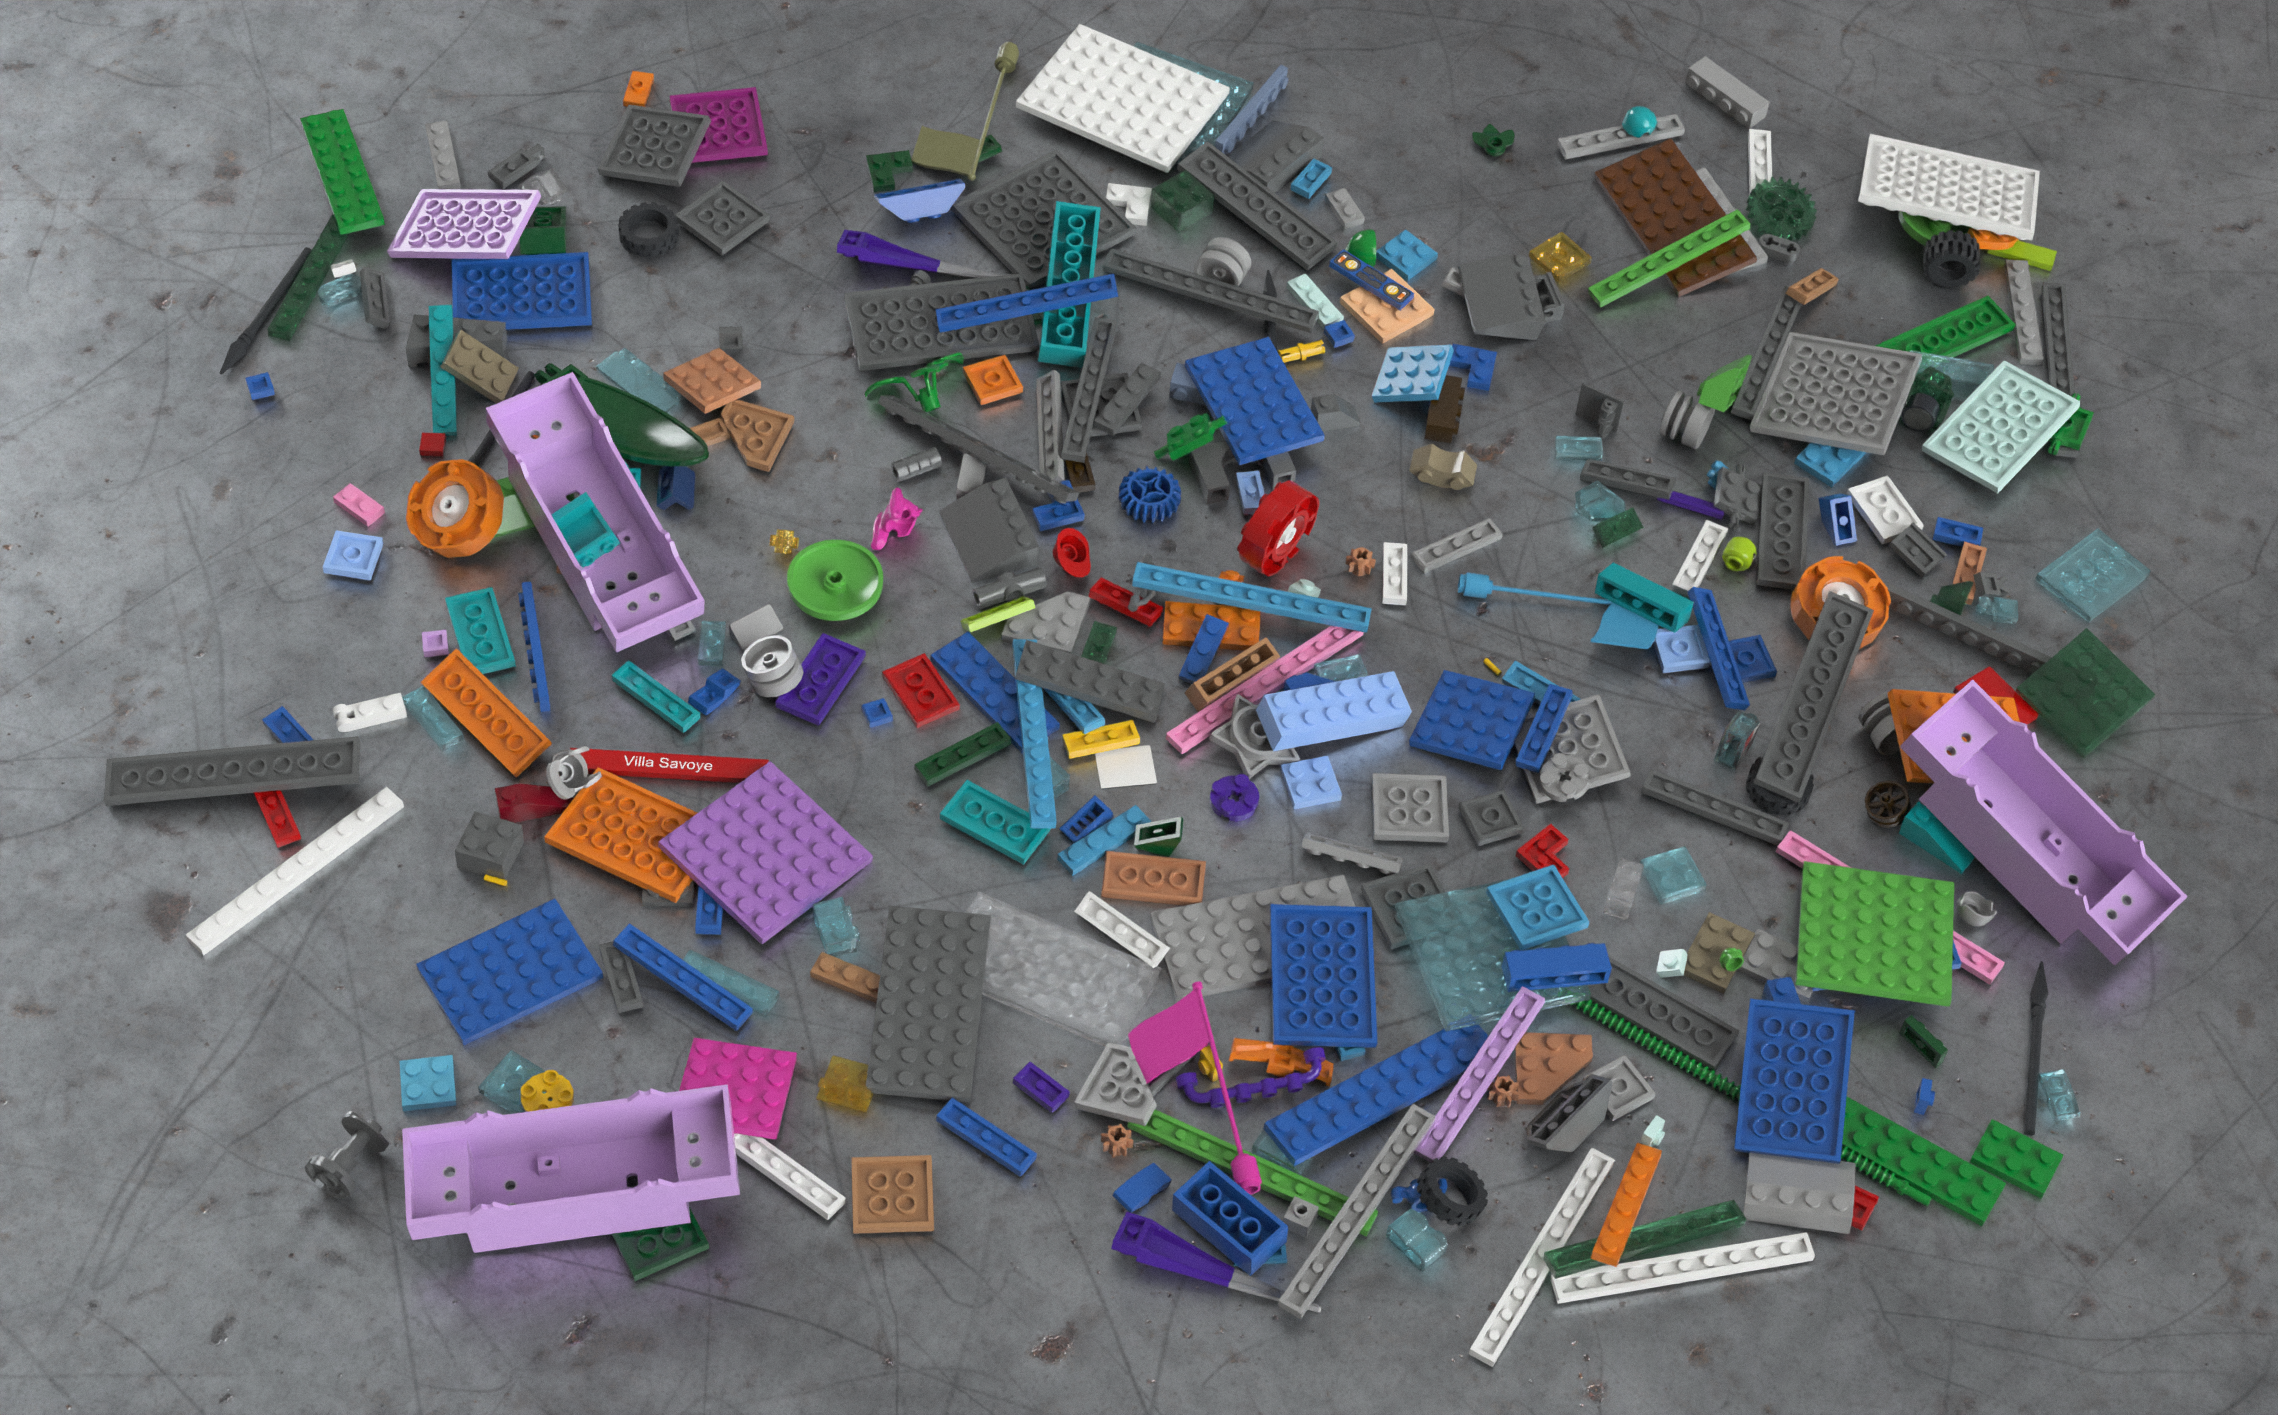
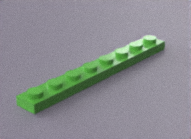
M1737 209L1588 287V294L1601 308L1749 230L1750 222Z

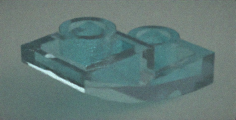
M2065 1070L2039 1073V1082L2047 1097V1107L2054 1121L2080 1117L2078 1104Z

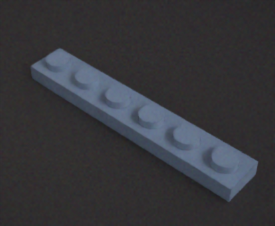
M1280 65L1217 138L1215 147L1225 155L1230 153L1235 143L1244 137L1246 130L1255 124L1256 118L1260 114H1264L1267 105L1275 101L1278 92L1281 89H1285L1289 81L1287 67Z

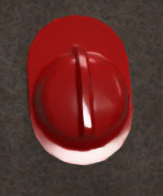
M1073 528L1061 530L1052 552L1055 562L1074 577L1082 578L1087 576L1090 572L1091 564L1089 544L1085 536Z

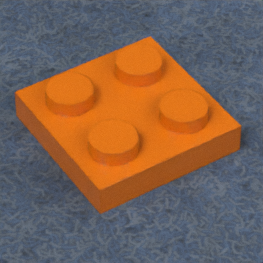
M1006 355L963 367V374L980 405L1023 393V386Z

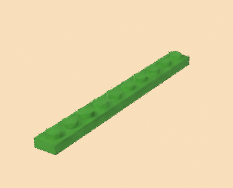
M1158 1110L1153 1111L1146 1126L1128 1122L1127 1128L1206 1164L1210 1161L1221 1171L1232 1175L1230 1163L1238 1155L1235 1145ZM1243 1149V1153L1256 1158L1262 1180L1260 1187L1269 1193L1289 1202H1292L1295 1196L1319 1207L1318 1215L1331 1221L1335 1219L1349 1198ZM1375 1209L1360 1231V1234L1367 1237L1378 1216V1210Z

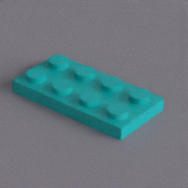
M493 587L445 598L459 650L482 674L516 667Z
M969 780L964 782L940 813V820L1023 865L1051 830V828H1031L1030 817L1027 811Z

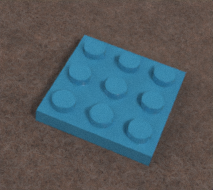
M1452 345L1388 348L1372 393L1374 403L1438 400L1454 352Z
M1555 865L1487 887V896L1521 951L1586 929L1589 926L1588 918Z

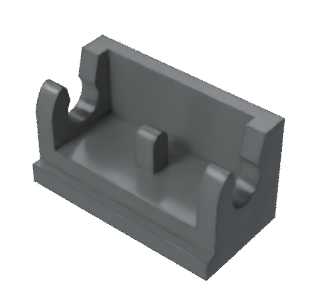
M1547 272L1544 275L1534 276L1535 282H1538L1536 287L1545 321L1561 320L1565 302L1552 273Z

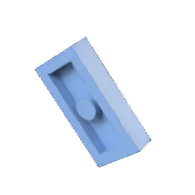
M1260 472L1236 473V483L1243 515L1254 514L1259 507L1258 504L1261 497L1264 495Z

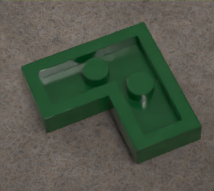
M909 150L866 155V164L874 193L895 190L893 174L913 172Z

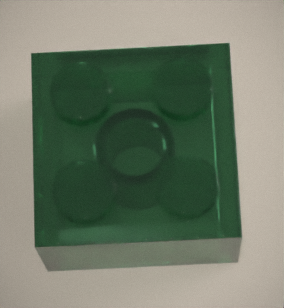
M1184 170L1152 188L1151 208L1179 233L1212 214L1214 195L1187 170Z

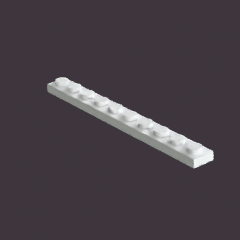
M384 788L187 933V941L204 956L404 807L403 801L389 788Z
M1594 1148L1590 1149L1471 1346L1469 1355L1491 1367L1494 1366L1614 1165L1615 1159Z
M1805 1232L1620 1263L1617 1267L1608 1265L1555 1274L1551 1276L1550 1281L1557 1304L1813 1261L1815 1254L1808 1234Z

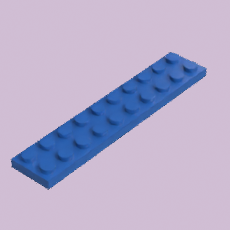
M1469 1015L1264 1123L1263 1129L1292 1165L1296 1166L1460 1079L1489 1036Z

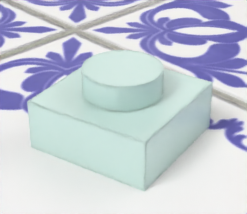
M1684 949L1661 951L1657 974L1660 978L1684 975L1688 954Z
M1656 1115L1644 1131L1640 1144L1650 1147L1653 1144L1658 1146L1665 1135V1132L1662 1131L1665 1120Z

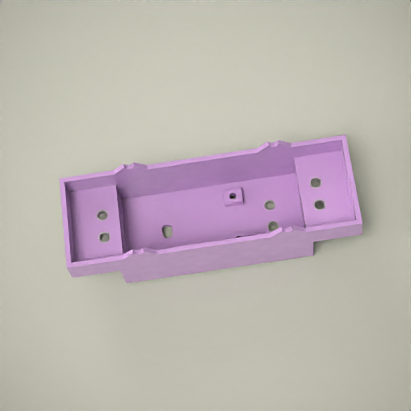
M573 372L486 408V423L508 460V477L593 630L596 631L603 628L616 653L704 614L705 600L680 559L674 541L670 538L669 532L664 530L613 443L608 426L605 425L603 418L597 415ZM554 426H560V427H561V428L558 429V430L553 429ZM538 435L539 438L533 439L531 436ZM574 492L579 495L587 492L620 542L614 550L605 553L596 559L593 564L584 568L579 565L551 515L570 503L566 496ZM630 576H635L637 579L632 581L628 578ZM612 585L615 588L613 590H608L607 586Z
M1974 680L1970 681L1900 746L1935 782L1919 800L2060 944L2079 929L2115 966L2188 897L2146 855L2143 840H2138L2134 832L2120 829L2038 746L2035 732H2031L2027 728V724L2013 721ZM2107 913L2110 914L2113 919H2110Z
M728 1085L668 1093L652 1088L645 1092L639 1089L633 1095L624 1099L507 1115L487 1110L484 1114L475 1112L464 1121L402 1129L406 1225L411 1239L417 1240L467 1233L474 1253L691 1223L689 1202L740 1195ZM693 1138L698 1139L696 1143L689 1142ZM694 1162H700V1165L697 1167L691 1166ZM454 1172L453 1176H446L447 1173ZM637 1176L638 1185L636 1187H627L628 1177ZM510 1185H514V1186H515L514 1189H512V1190H507V1187H508V1186H510ZM449 1196H456L454 1200H447Z

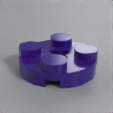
M1245 774L1226 776L1212 784L1210 806L1219 817L1223 815L1228 817L1229 821H1243L1255 813V809L1259 804V791ZM1231 795H1236L1239 797V801L1235 802L1234 799L1229 798Z

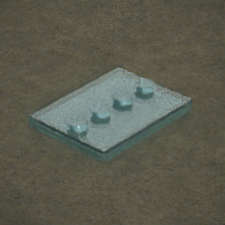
M2097 528L2040 571L2035 580L2089 623L2149 577L2151 570Z

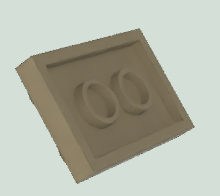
M462 330L456 334L441 365V368L496 404L504 401L519 367Z
M1709 912L1687 952L1684 976L1725 994L1737 970L1728 971L1726 968H1723L1719 962L1721 954L1727 948H1736L1742 951L1743 957L1755 933Z

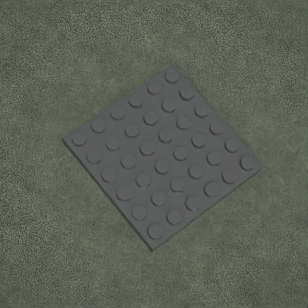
M1057 149L958 199L951 207V211L1013 274H1023L1025 286L1029 290L1047 281L1056 201L1101 207L1096 255L1136 234L1137 229Z

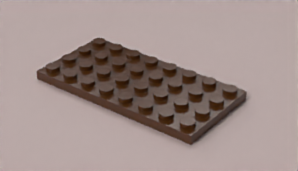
M1671 138L1594 172L1596 181L1648 255L1726 216V213ZM1739 234L1665 273L1663 276L1676 295L1680 297L1756 263L1757 256L1742 235Z

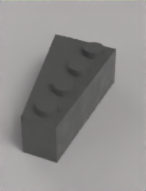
M414 314L406 345L408 367L417 366V363L428 362V365H431L428 315ZM453 318L454 338L462 330L504 358L508 341L506 322Z

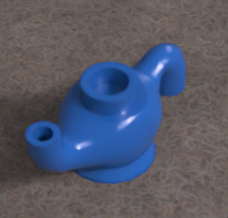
M1442 1178L1438 1180V1186L1444 1194L1447 1191V1180ZM1417 1179L1412 1180L1409 1187L1395 1186L1391 1189V1199L1394 1204L1403 1201V1198H1406L1412 1205L1411 1209L1413 1211H1428L1426 1209L1428 1206L1422 1203L1420 1200L1421 1194L1417 1192V1186L1419 1185Z

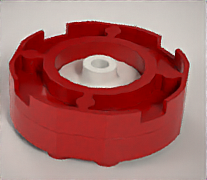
M1291 480L1283 483L1278 482L1269 495L1267 493L1264 494L1259 501V507L1250 521L1241 530V535H1243L1242 541L1237 547L1241 561L1268 577L1278 573L1289 562L1287 557L1292 559L1300 549L1296 547V544L1303 533L1309 536L1318 513V497Z

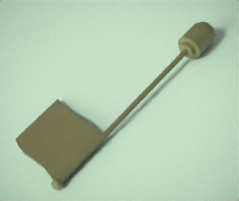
M1005 42L998 49L994 65L1000 72V76L981 139L958 133L938 131L922 125L911 158L912 163L925 168L951 171L964 175L970 181L976 179L975 171L1004 74L1012 73L1018 61L1019 50L1016 44Z

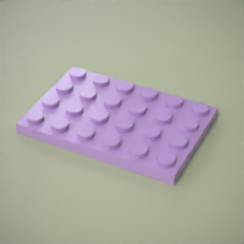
M421 189L387 252L390 258L509 259L541 195L538 190Z

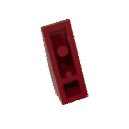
M519 783L495 788L500 819L514 823L562 814L573 800V797L561 799L554 793L551 786Z

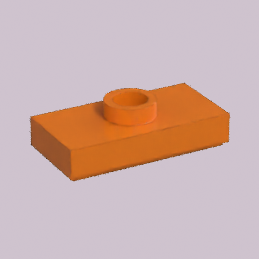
M632 71L623 99V106H646L654 81L653 73Z

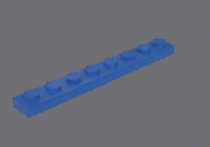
M1109 274L936 309L939 332L941 333L1119 296L1115 275Z

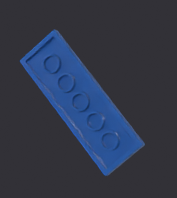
M969 631L932 653L930 661L992 724L998 722L1011 738V743L1023 753L1015 678ZM1045 709L1048 737L1060 729V723Z

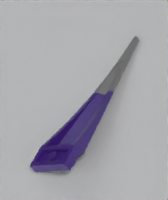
M844 229L837 244V253H841L845 257L859 256L858 260L865 264L922 270L970 278L1002 276L1001 274L971 269L931 258L887 242L867 232Z
M1126 1212L1113 1239L1111 1249L1125 1255L1137 1257L1136 1261L1275 1301H1279L1285 1292L1218 1260L1175 1235L1154 1220ZM1312 1302L1308 1310L1320 1313L1322 1307Z

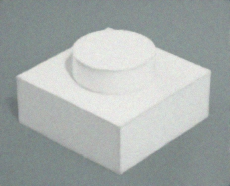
M352 259L330 265L334 278H349L353 276V272H356Z

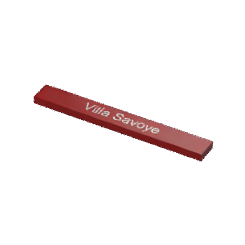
M590 749L580 753L586 761L588 774H593L599 767L616 776L729 783L742 782L769 762L768 759Z

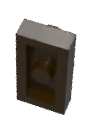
M1087 453L1084 463L1064 459L1067 476L1072 488L1079 493L1094 491L1096 484Z

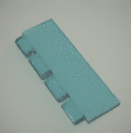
M626 348L619 352L615 351L596 366L599 372L623 391L635 395L667 413L680 403L679 400L683 396L665 382L660 374L656 371L653 372L651 367L642 360L637 359V356Z

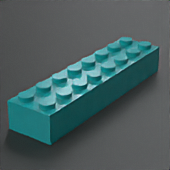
M1056 201L1046 287L1094 278L1101 207ZM1091 302L1043 312L1038 362L1083 368L1087 348Z

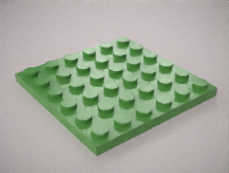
M1804 861L1802 867L1796 985L1950 1007L1952 998L1954 882Z

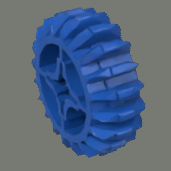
M1146 466L1144 470H1141L1137 467L1135 472L1130 471L1128 476H1124L1119 486L1118 499L1122 510H1126L1127 516L1133 515L1134 521L1140 518L1143 524L1146 520H1151L1154 523L1158 519L1163 522L1165 517L1170 518L1172 513H1176L1181 503V487H1179L1178 480L1174 479L1173 474H1167L1165 469L1158 471L1157 467L1149 469Z

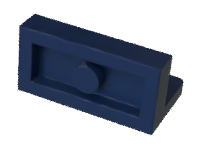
M664 466L659 469L657 507L665 510L677 502L686 509L691 510L694 507L695 472L686 466Z

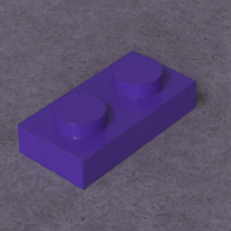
M1029 1062L1013 1077V1084L1051 1113L1069 1097V1090L1032 1062Z

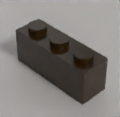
M1445 376L1438 400H1431L1424 439L1451 444L1453 435H1458L1460 422L1455 420L1461 417L1462 404H1458V402L1463 401L1465 388L1461 387V377Z

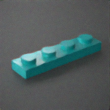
M629 660L612 674V681L682 733L686 732L700 719V712Z

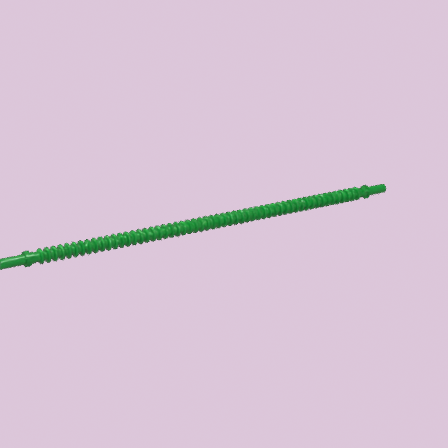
M1501 952L1497 961L1503 963L1505 953ZM1566 987L1544 989V991L1550 990L1551 995L1557 994L1558 999L1562 997L1563 1002L1569 1001L1570 1006L1576 1005L1577 1010L1581 1008L1583 1013L1588 1012L1589 1017L1595 1016L1596 1021L1600 1019L1602 1024L1607 1023L1608 1028L1614 1027L1615 1032L1621 1031L1622 1036L1627 1034L1628 1039L1634 1038V1043L1639 1041L1641 1047L1646 1045L1647 1050L1653 1049L1654 1054L1660 1053V1057L1663 1058L1665 1056L1667 1062L1672 1060L1673 1065L1679 1064L1680 1069L1686 1068L1687 1073L1693 1072V1076L1698 1075L1699 1080L1705 1079L1706 1084L1712 1083L1713 1088L1719 1087L1720 1092L1722 1090L1726 1091L1725 1094H1731L1732 1099L1738 1098L1740 1100L1741 1085L1735 1086V1081L1730 1083L1728 1077L1723 1079L1721 1073L1716 1075L1715 1070L1709 1071L1708 1066L1704 1068L1701 1062L1695 1063L1696 1060H1690L1689 1055L1683 1056L1682 1051L1678 1053L1675 1047L1669 1048L1670 1045H1664L1663 1040L1657 1041L1656 1036L1650 1037L1649 1032L1644 1034V1030H1638L1637 1025L1631 1026L1630 1021L1625 1023L1624 1018L1618 1019L1617 1014L1611 1015V1010L1606 1012L1605 1007L1599 1008L1598 1003L1592 1004L1591 999L1585 1000L1586 997H1580L1579 992L1573 993L1572 988L1569 990ZM1848 1146L1842 1147L1841 1159H1845V1162L1856 1163L1855 1166L1859 1168V1172L1864 1170L1866 1176L1871 1174L1873 1180L1878 1178L1879 1183L1885 1182L1886 1187H1893L1897 1190L1898 1194H1905L1926 1207L1929 1205L1932 1197L1909 1185V1181L1898 1179L1895 1177V1173L1889 1174L1888 1169L1882 1170V1166H1875L1874 1161L1868 1162V1157L1861 1158V1153L1856 1155L1854 1153L1855 1150H1848Z

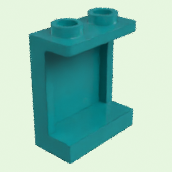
M587 492L551 514L579 565L583 568L593 564L596 559L605 553L611 552L620 544Z

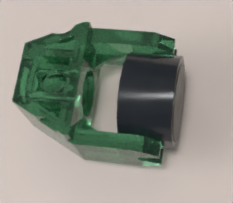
M1931 366L1921 374L1915 375L1901 413L1902 421L1906 426L1915 431H1927L1931 428L1938 429L1947 414L1951 399L1954 397L1950 376Z

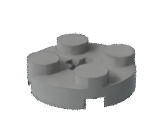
M1563 753L1555 754L1552 759L1543 765L1540 771V783L1543 792L1550 799L1558 802H1567V799L1574 798L1576 800L1580 798L1589 787L1588 766L1576 757L1566 756ZM1567 775L1570 780L1561 782L1560 776Z

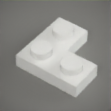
M1108 183L1106 198L1114 206L1127 207L1125 217L1132 224L1147 225L1152 188Z

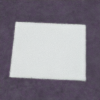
M1150 745L1118 748L1095 753L1101 788L1157 783Z

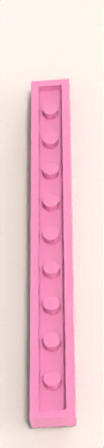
M1329 626L1167 732L1166 740L1182 755L1208 738L1213 731L1231 720L1233 702L1237 694L1258 705L1264 695L1276 693L1284 688V682L1289 677L1308 672L1361 637L1364 632Z
M1791 830L1776 849V853L1801 868L1804 861L1849 867ZM1953 931V941L1961 961L1960 967L1990 985L2003 968L2005 962Z

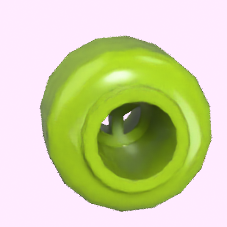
M1734 537L1728 542L1723 551L1722 558L1730 570L1745 571L1752 564L1757 550L1750 539Z

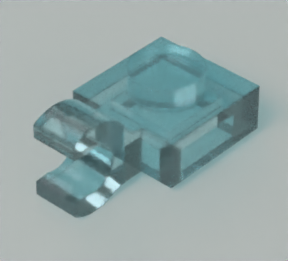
M1980 597L1979 605H1976V614L1991 615L1995 622L2016 625L2018 621V600L1994 597L1992 601L1988 597Z

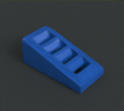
M1094 795L1059 829L1073 843H1076L1108 823L1114 817L1113 812ZM1096 810L1101 815L1097 817L1093 811ZM1089 816L1094 821L1090 823L1085 817ZM1081 821L1087 828L1084 830L1077 823ZM1074 827L1080 834L1076 836L1069 829Z

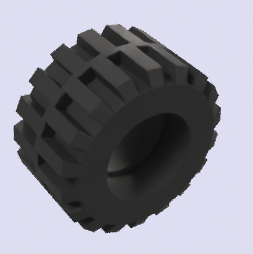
M1950 230L1946 233L1940 232L1939 235H1933L1931 240H1927L1926 246H1924L1923 269L1926 278H1929L1931 283H1936L1940 287L1946 286V288L1953 286L1957 288L1960 285L1965 286L1969 284V281L1975 280V276H1978L1980 269V246L1977 240L1971 238V235L1968 233L1963 234L1962 231L1953 232V230Z

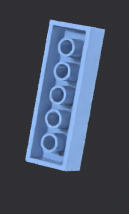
M1394 671L1266 694L1256 709L1273 751L1403 727L1412 713Z

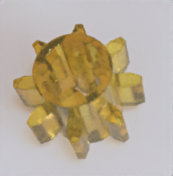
M777 529L776 535H770L769 546H775L774 553L792 555V549H798L799 537H794V531Z

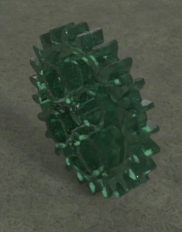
M1771 177L1769 182L1764 179L1762 184L1757 183L1747 199L1748 205L1746 210L1750 211L1747 218L1753 219L1752 226H1759L1757 232L1763 230L1765 231L1764 234H1772L1793 241L1794 237L1800 240L1802 235L1806 236L1808 231L1812 229L1817 218L1815 216L1817 209L1813 208L1816 202L1809 201L1812 194L1805 195L1806 187L1799 189V182L1792 185L1790 178L1787 182H1784L1782 177L1779 178L1778 182H1776L1774 177Z

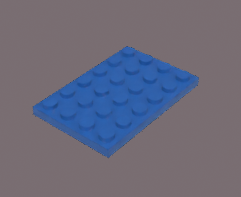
M588 252L510 256L509 259H452L453 318L506 322V330L592 325Z
M1269 337L1185 360V368L1213 419L1215 420L1222 415L1225 417L1227 425L1220 427L1219 430L1239 465L1324 441L1325 435Z
M552 899L416 964L419 974L463 1046L604 978L602 970L556 899Z
M1271 904L1270 943L1273 1045L1376 1048L1378 1042L1372 907Z
M1750 999L1735 1152H1751L1840 1164L1855 1010Z

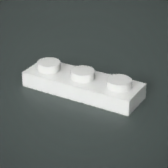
M1384 542L1382 604L1406 605L1407 544Z

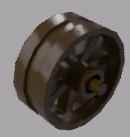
M1895 781L1878 782L1867 791L1864 799L1869 818L1879 827L1891 828L1902 824L1905 816L1912 809L1907 790L1903 785ZM1893 792L1900 793V795L1892 798ZM1876 797L1881 801L1872 803ZM1906 798L1905 806L1896 804ZM1881 808L1876 815L1870 810ZM1884 813L1890 815L1889 817H1882Z

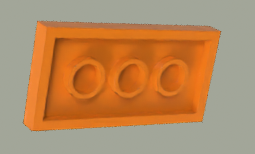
M1165 601L1162 645L1192 647L1206 614L1229 623L1218 649L1245 651L1259 642L1260 611L1235 606Z

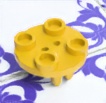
M547 1070L544 1073L532 1076L521 1087V1104L525 1112L572 1106L574 1102V1090L570 1081L555 1070Z

